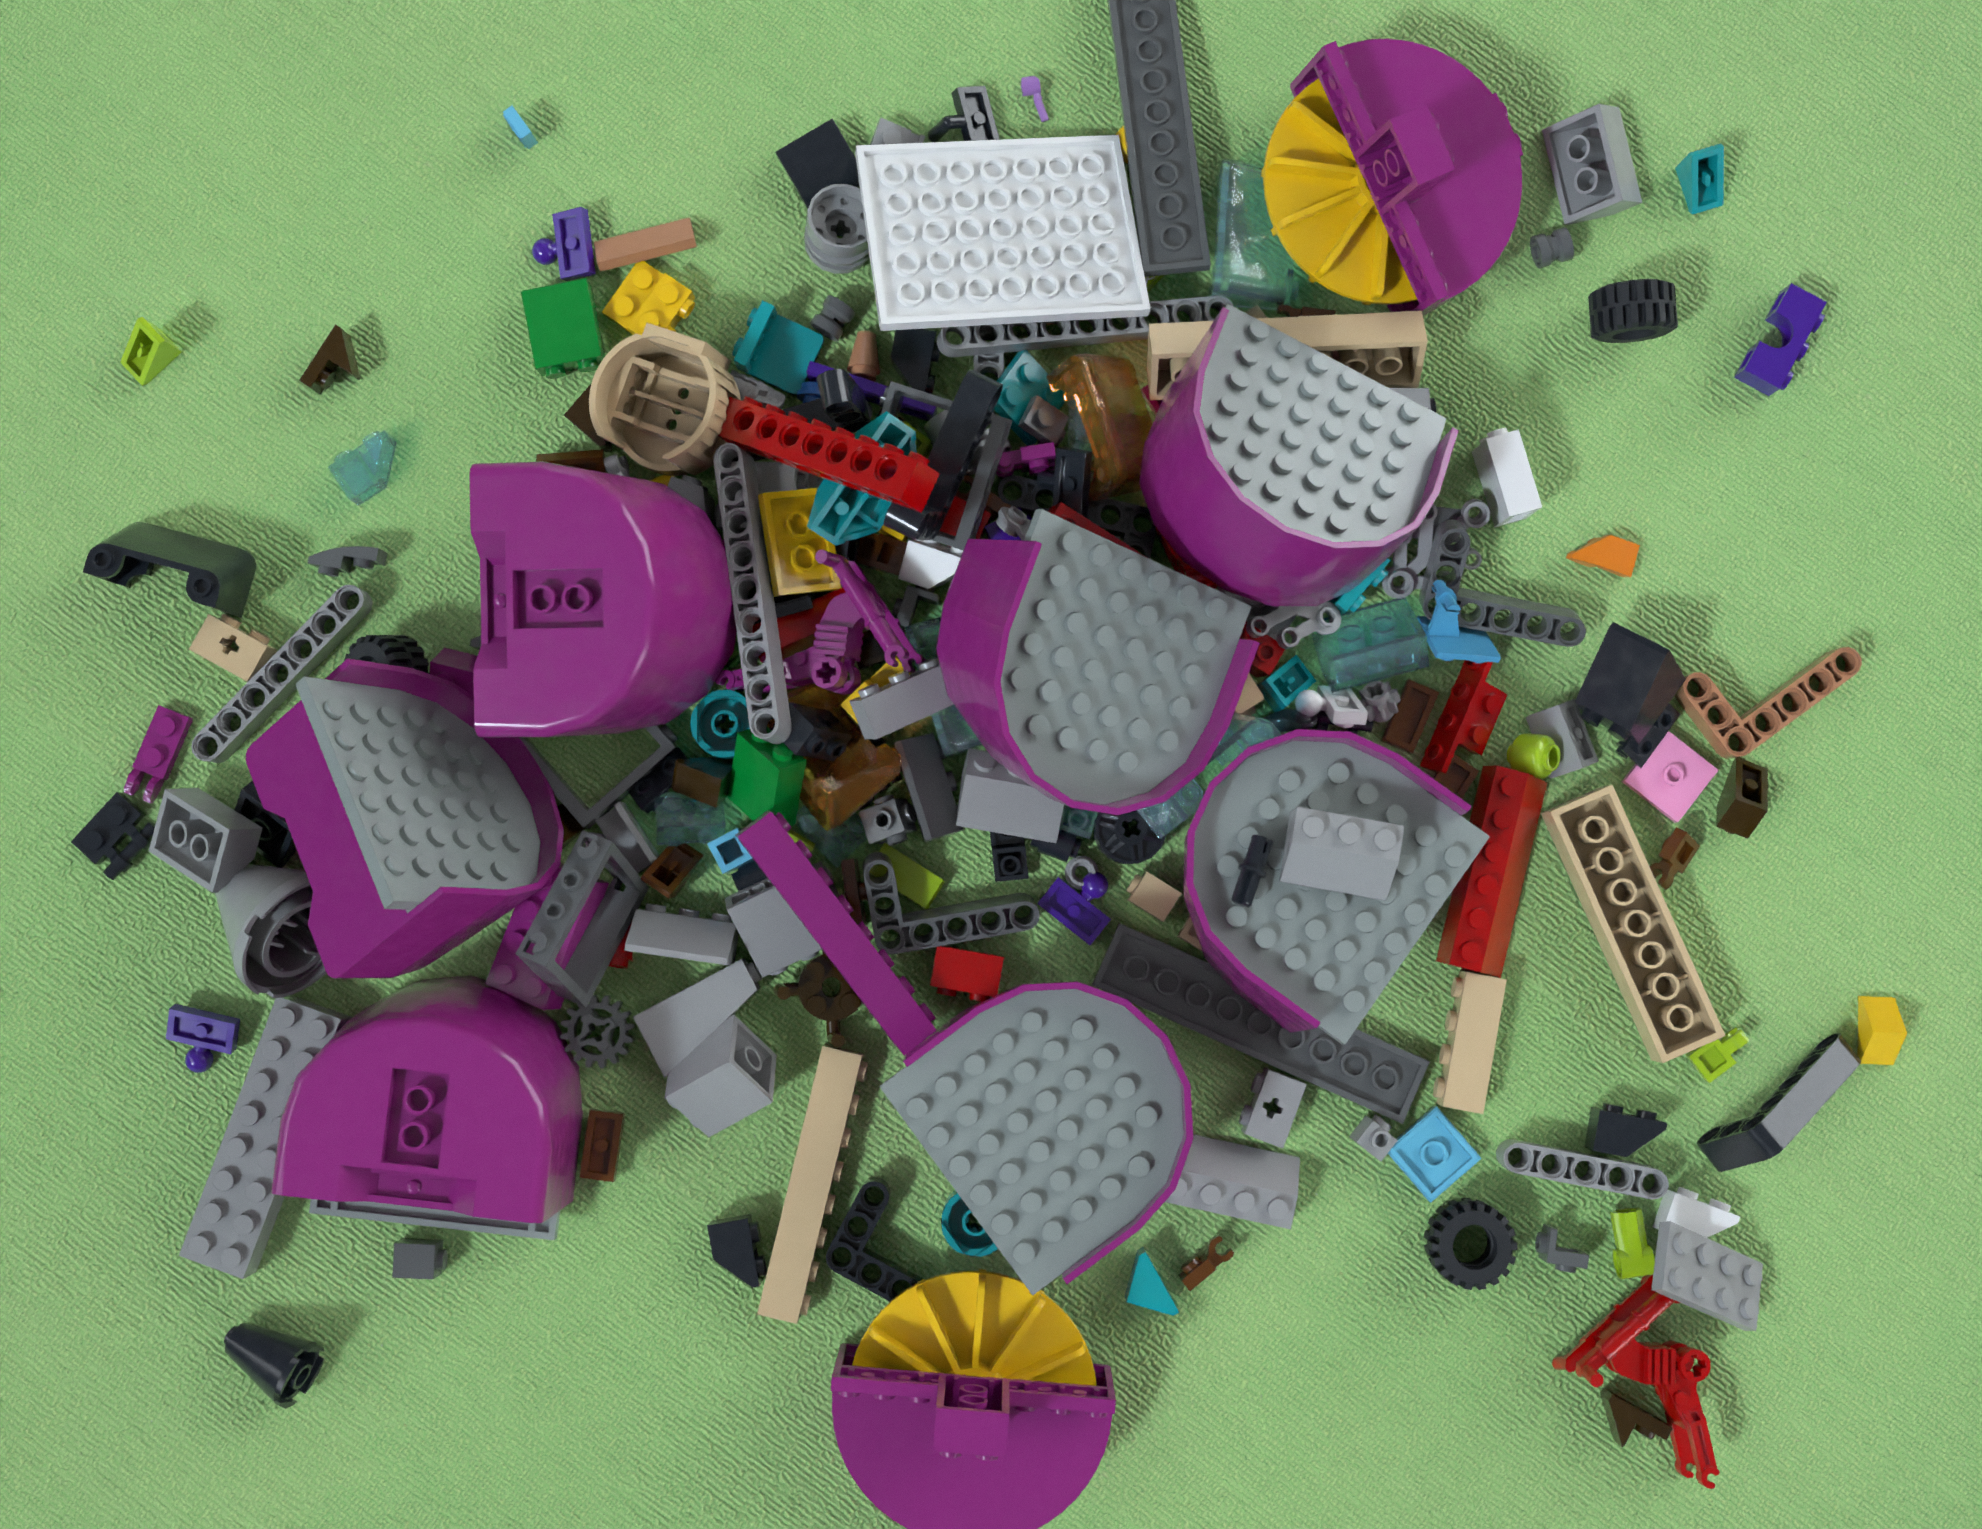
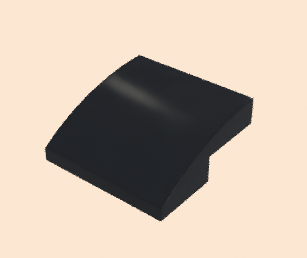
M833 119L828 120L775 152L807 210L811 199L825 187L832 184H848L857 188L860 187L857 182L856 158Z

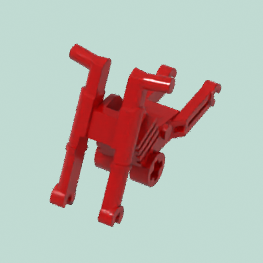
M1646 1275L1642 1277L1641 1285L1620 1304H1615L1613 1310L1579 1340L1578 1345L1565 1356L1555 1357L1552 1360V1366L1556 1370H1566L1568 1372L1576 1370L1577 1376L1585 1378L1593 1387H1600L1604 1382L1603 1376L1597 1371L1604 1364L1609 1370L1646 1385H1654L1655 1392L1665 1409L1667 1424L1673 1428L1670 1437L1676 1458V1471L1686 1478H1693V1472L1687 1470L1686 1465L1688 1463L1695 1465L1698 1483L1706 1488L1714 1489L1715 1483L1709 1481L1707 1477L1709 1474L1717 1476L1720 1471L1717 1469L1706 1417L1703 1414L1696 1390L1697 1382L1704 1380L1710 1372V1359L1703 1351L1674 1340L1666 1341L1663 1344L1658 1342H1637L1635 1340L1643 1330L1647 1331L1650 1328L1649 1325L1673 1303H1680L1651 1290L1653 1275ZM1694 1358H1696L1697 1361H1698V1364H1696V1365L1693 1366V1364H1694Z

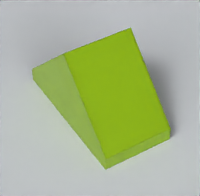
M140 317L136 320L120 363L144 386L182 352L160 328L144 317Z

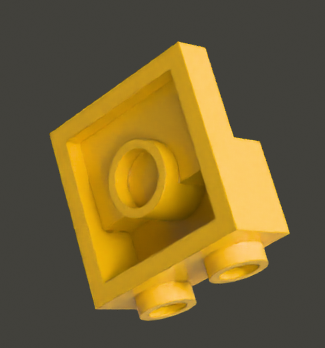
M645 261L635 263L602 313L632 335H642L646 323L676 332L674 328L681 318H688L693 311L695 296L690 289L668 274H663Z

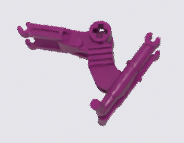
M819 550L815 555L816 561L834 569L846 593L834 597L829 602L820 624H816L817 632H815L814 636L816 637L814 646L783 659L786 689L804 687L815 683L821 688L841 695L852 694L861 684V674L854 666V663L861 661L860 654L862 653V637H864L862 632L864 627L867 630H871L885 652L884 658L887 664L898 667L899 663L895 659L897 655L904 670H908V673L916 672L912 666L913 661L915 660L919 664L926 661L923 655L916 652L901 629L899 619L894 618L874 585L867 580L863 570L856 562L847 561L842 555ZM742 669L734 671L722 670L715 681L716 684L723 686L726 680L729 679L726 684L727 689L732 691L745 690ZM770 685L763 689L762 694L770 692Z

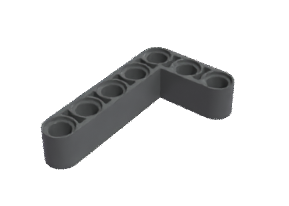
M1446 520L1438 526L1419 594V602L1425 616L1429 620H1431L1435 609L1428 606L1429 601L1436 595L1432 590V586H1434L1432 584L1436 580H1444L1447 587L1452 589L1457 596L1456 603L1460 607V613L1458 614V625L1460 627L1565 647H1573L1583 641L1586 635V628L1579 615L1572 609L1460 588L1461 578L1470 549L1469 535L1464 525L1457 520ZM1453 532L1461 534V538L1457 543L1453 545L1444 543L1445 538ZM1441 566H1453L1451 573L1448 575H1436L1438 568ZM1466 604H1477L1475 611L1472 613H1461L1462 607ZM1502 609L1510 611L1505 619H1494L1498 611ZM1542 616V621L1538 625H1527L1531 617ZM1565 623H1575L1574 628L1570 632H1560L1561 627Z
M873 852L863 861L862 870L875 943L879 950L883 948L888 955L1027 931L1035 927L1040 918V913L1034 899L1026 893H1014L902 914L891 859L882 852ZM876 864H882L888 870L883 876L874 877L869 873L871 867ZM881 897H888L893 900L892 905L887 909H879L875 906V903ZM1022 905L1031 907V911L1026 917L1019 918L1014 915L1016 909ZM994 911L998 914L994 922L988 924L981 921L982 916L986 912ZM955 917H960L965 920V923L959 929H951L948 927L949 921ZM922 923H927L932 927L931 931L926 935L916 934L914 932L915 928ZM888 929H893L899 933L893 941H885L881 938V935Z

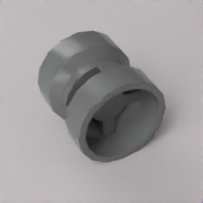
M1565 227L1555 229L1551 235L1541 233L1530 238L1531 255L1539 269L1550 266L1555 260L1565 262L1572 260L1574 257L1573 241L1568 229Z
M828 295L823 302V310L820 314H815L810 324L825 337L838 342L843 334L842 328L846 323L852 321L856 313L843 301Z

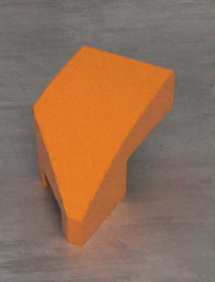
M1605 535L1589 540L1588 544L1576 551L1567 553L1566 559L1586 567H1598L1621 577H1631L1640 545L1613 535Z

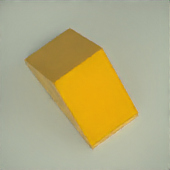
M1858 996L1857 1056L1861 1059L1860 1064L1894 1065L1907 1035L1895 998Z

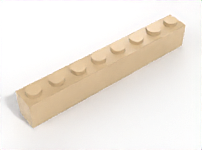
M828 1044L822 1046L757 1312L758 1315L794 1324L798 1323L800 1315L807 1316L812 1296L807 1295L806 1290L809 1281L815 1282L820 1262L814 1261L817 1248L823 1249L828 1231L827 1228L822 1227L825 1214H832L836 1195L830 1194L833 1181H840L844 1162L838 1161L841 1148H848L852 1129L846 1128L849 1114L856 1115L860 1096L855 1095L854 1092L857 1081L864 1082L868 1062L862 1061L864 1053L840 1047L837 1048Z

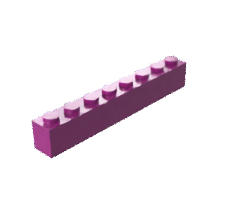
M767 810L735 834V836L897 1049L905 1056L937 1031L931 1023L936 1019L924 1002L918 1006L911 996L916 991L904 976L899 979L890 969L895 963L882 948L877 952L870 942L875 937L863 922L857 925L849 914L854 909L842 894L838 897L834 895L829 888L833 881L823 868L820 867L815 870L808 860L813 855L801 840H798L796 843L787 833L792 828L780 812L774 815L770 810Z

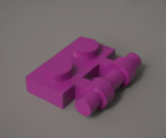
M1054 442L1020 447V450L1003 452L996 475L1003 479L1013 475L1014 471L1021 470V473L1029 472V476H1037L1041 471L1054 468L1056 458Z

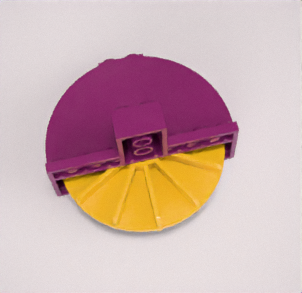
M1369 39L1353 42L1338 47L1336 41L1324 45L1291 82L1290 88L1294 99L1276 123L1266 150L1261 177L1263 178L1267 210L1273 225L1271 229L1273 237L1278 236L1290 257L1309 275L1307 280L1312 284L1317 281L1325 288L1341 296L1361 301L1362 305L1385 304L1390 312L1422 311V314L1425 315L1439 308L1478 281L1492 267L1507 245L1517 221L1522 196L1520 157L1524 154L1520 137L1513 131L1508 120L1507 108L1499 100L1497 93L1492 94L1483 82L1469 69L1436 49L1419 43L1396 39Z
M986 1269L950 1272L926 1280L922 1279L914 1286L903 1291L878 1313L870 1323L859 1344H840L831 1379L834 1432L838 1448L848 1471L865 1496L879 1510L907 1529H1038L1047 1524L1078 1498L1095 1474L1106 1449L1112 1414H1115L1116 1407L1111 1366L1094 1364L1092 1362L1086 1342L1068 1314L1054 1300L1048 1297L1044 1291L1040 1290L1032 1295L1021 1280L1000 1273L987 1272Z

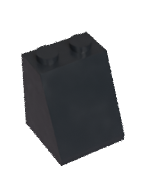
M1612 622L1575 703L1582 712L1581 718L1590 725L1598 727L1601 724L1609 728L1608 732L1620 741L1625 742L1629 739L1640 744L1686 678L1669 649Z

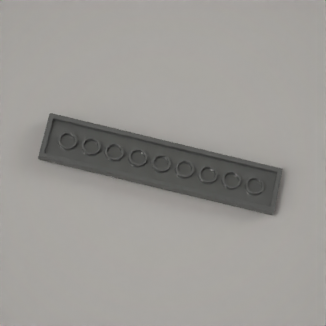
M1108 0L1136 228L1144 276L1210 270L1211 262L1176 0Z
M1120 923L1116 928L1092 983L1097 988L1127 999L1135 1005L1402 1124L1430 1062L1358 1029L1354 1031L1345 1045H1342L1318 1027L1316 1029L1290 1033L1235 993L1208 962Z

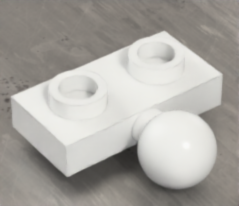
M1318 685L1317 692L1314 690H1304L1298 694L1295 700L1297 711L1307 716H1314L1319 711H1325L1331 722L1336 726L1351 728L1354 724L1366 725L1368 712L1350 687Z

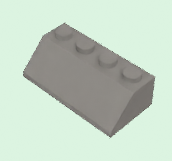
M1193 1134L1194 1139L1176 1190L1165 1202L1291 1229L1298 1198L1300 1157Z

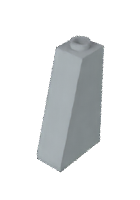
M745 958L633 1016L664 1077L668 1076L672 1069L725 1020L734 1015L761 988L758 981L762 980V977L754 962L748 964Z

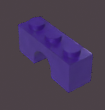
M1792 283L1780 291L1765 318V321L1774 325L1780 331L1782 336L1780 348L1771 347L1759 341L1749 348L1734 378L1767 396L1772 395L1779 389L1784 390L1794 375L1790 370L1795 360L1799 362L1809 347V344L1806 342L1811 332L1815 333L1824 320L1825 315L1821 312L1827 302Z

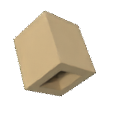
M1147 871L1144 872L1142 877L1136 874L1126 889L1131 894L1127 899L1129 902L1161 922L1165 921L1181 895V892Z

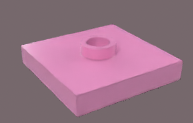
M1668 731L1643 767L1640 768L1635 764L1621 782L1671 821L1678 823L1718 772V769Z

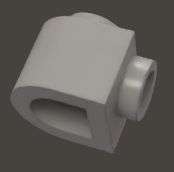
M1376 1114L1372 1119L1365 1115L1349 1136L1380 1162L1398 1141L1388 1133L1391 1126Z

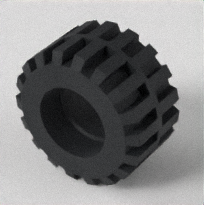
M1659 279L1622 281L1603 286L1588 296L1591 338L1607 343L1638 342L1664 336L1678 327L1675 285L1671 282Z
M366 635V637H360L356 643L350 646V653L346 654L344 661L350 658L413 668L428 673L429 666L428 659L424 658L425 652L422 647H417V641L413 638H408L406 635Z
M1461 1198L1460 1202L1456 1200L1449 1201V1206L1446 1208L1440 1206L1436 1210L1438 1213L1435 1219L1430 1217L1428 1224L1431 1225L1430 1230H1425L1424 1238L1427 1239V1244L1424 1245L1425 1252L1430 1256L1428 1260L1431 1265L1450 1283L1456 1286L1460 1285L1464 1289L1472 1290V1287H1476L1478 1290L1487 1289L1486 1284L1488 1283L1493 1286L1500 1283L1498 1277L1501 1274L1506 1277L1510 1272L1506 1269L1508 1264L1514 1265L1516 1257L1512 1255L1513 1250H1517V1242L1513 1240V1236L1516 1234L1514 1229L1508 1225V1219L1499 1213L1498 1210L1477 1199L1473 1201L1470 1198ZM1480 1225L1484 1228L1487 1235V1246L1484 1253L1478 1259L1471 1262L1457 1260L1453 1252V1242L1457 1233L1466 1226Z

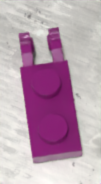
M158 705L132 767L134 769L127 777L124 793L131 796L136 794L145 773L153 777L146 786L143 800L151 804L157 799L164 781L168 780L193 718Z

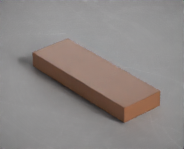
M690 217L594 242L600 272L697 247Z

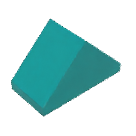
M1720 143L1690 152L1675 167L1689 212L1693 215L1723 206L1724 146Z
M1295 655L1271 673L1270 676L1259 682L1257 686L1273 711L1278 712L1293 702L1300 692L1307 690L1314 684L1316 679L1299 657Z
M1144 1247L1138 1249L1125 1293L1126 1302L1174 1316L1179 1313L1176 1304Z

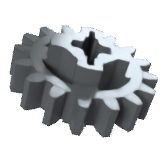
M595 994L592 996L587 1007L578 1004V1010L568 1008L567 1013L572 1018L571 1020H563L561 1022V1025L568 1028V1032L560 1035V1038L569 1039L570 1042L564 1050L566 1052L575 1050L576 1055L573 1061L578 1062L585 1058L587 1068L592 1067L595 1061L598 1062L600 1068H605L607 1059L616 1064L619 1062L618 1052L623 1055L629 1053L625 1043L635 1041L633 1036L628 1035V1030L635 1028L636 1024L627 1023L626 1018L632 1014L631 1011L623 1013L620 1011L623 1004L622 1001H617L613 1005L610 1004V995H604L602 1001L599 1002ZM594 1009H604L610 1012L612 1016L608 1018L599 1016L598 1012ZM581 1018L583 1027L581 1034L577 1036V1024ZM610 1023V1026L606 1027L605 1031L601 1033L602 1038L597 1036L586 1039L595 1030L594 1024L600 1026ZM620 1027V1035L616 1044L613 1036L615 1028ZM586 1045L596 1046L603 1054L589 1052L584 1047Z

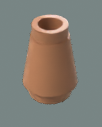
M860 331L855 339L847 371L852 375L874 382L876 381V376L880 374L876 334L870 331Z

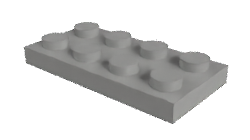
M1671 1221L1659 1222L1651 1290L1744 1331H1756L1763 1263Z

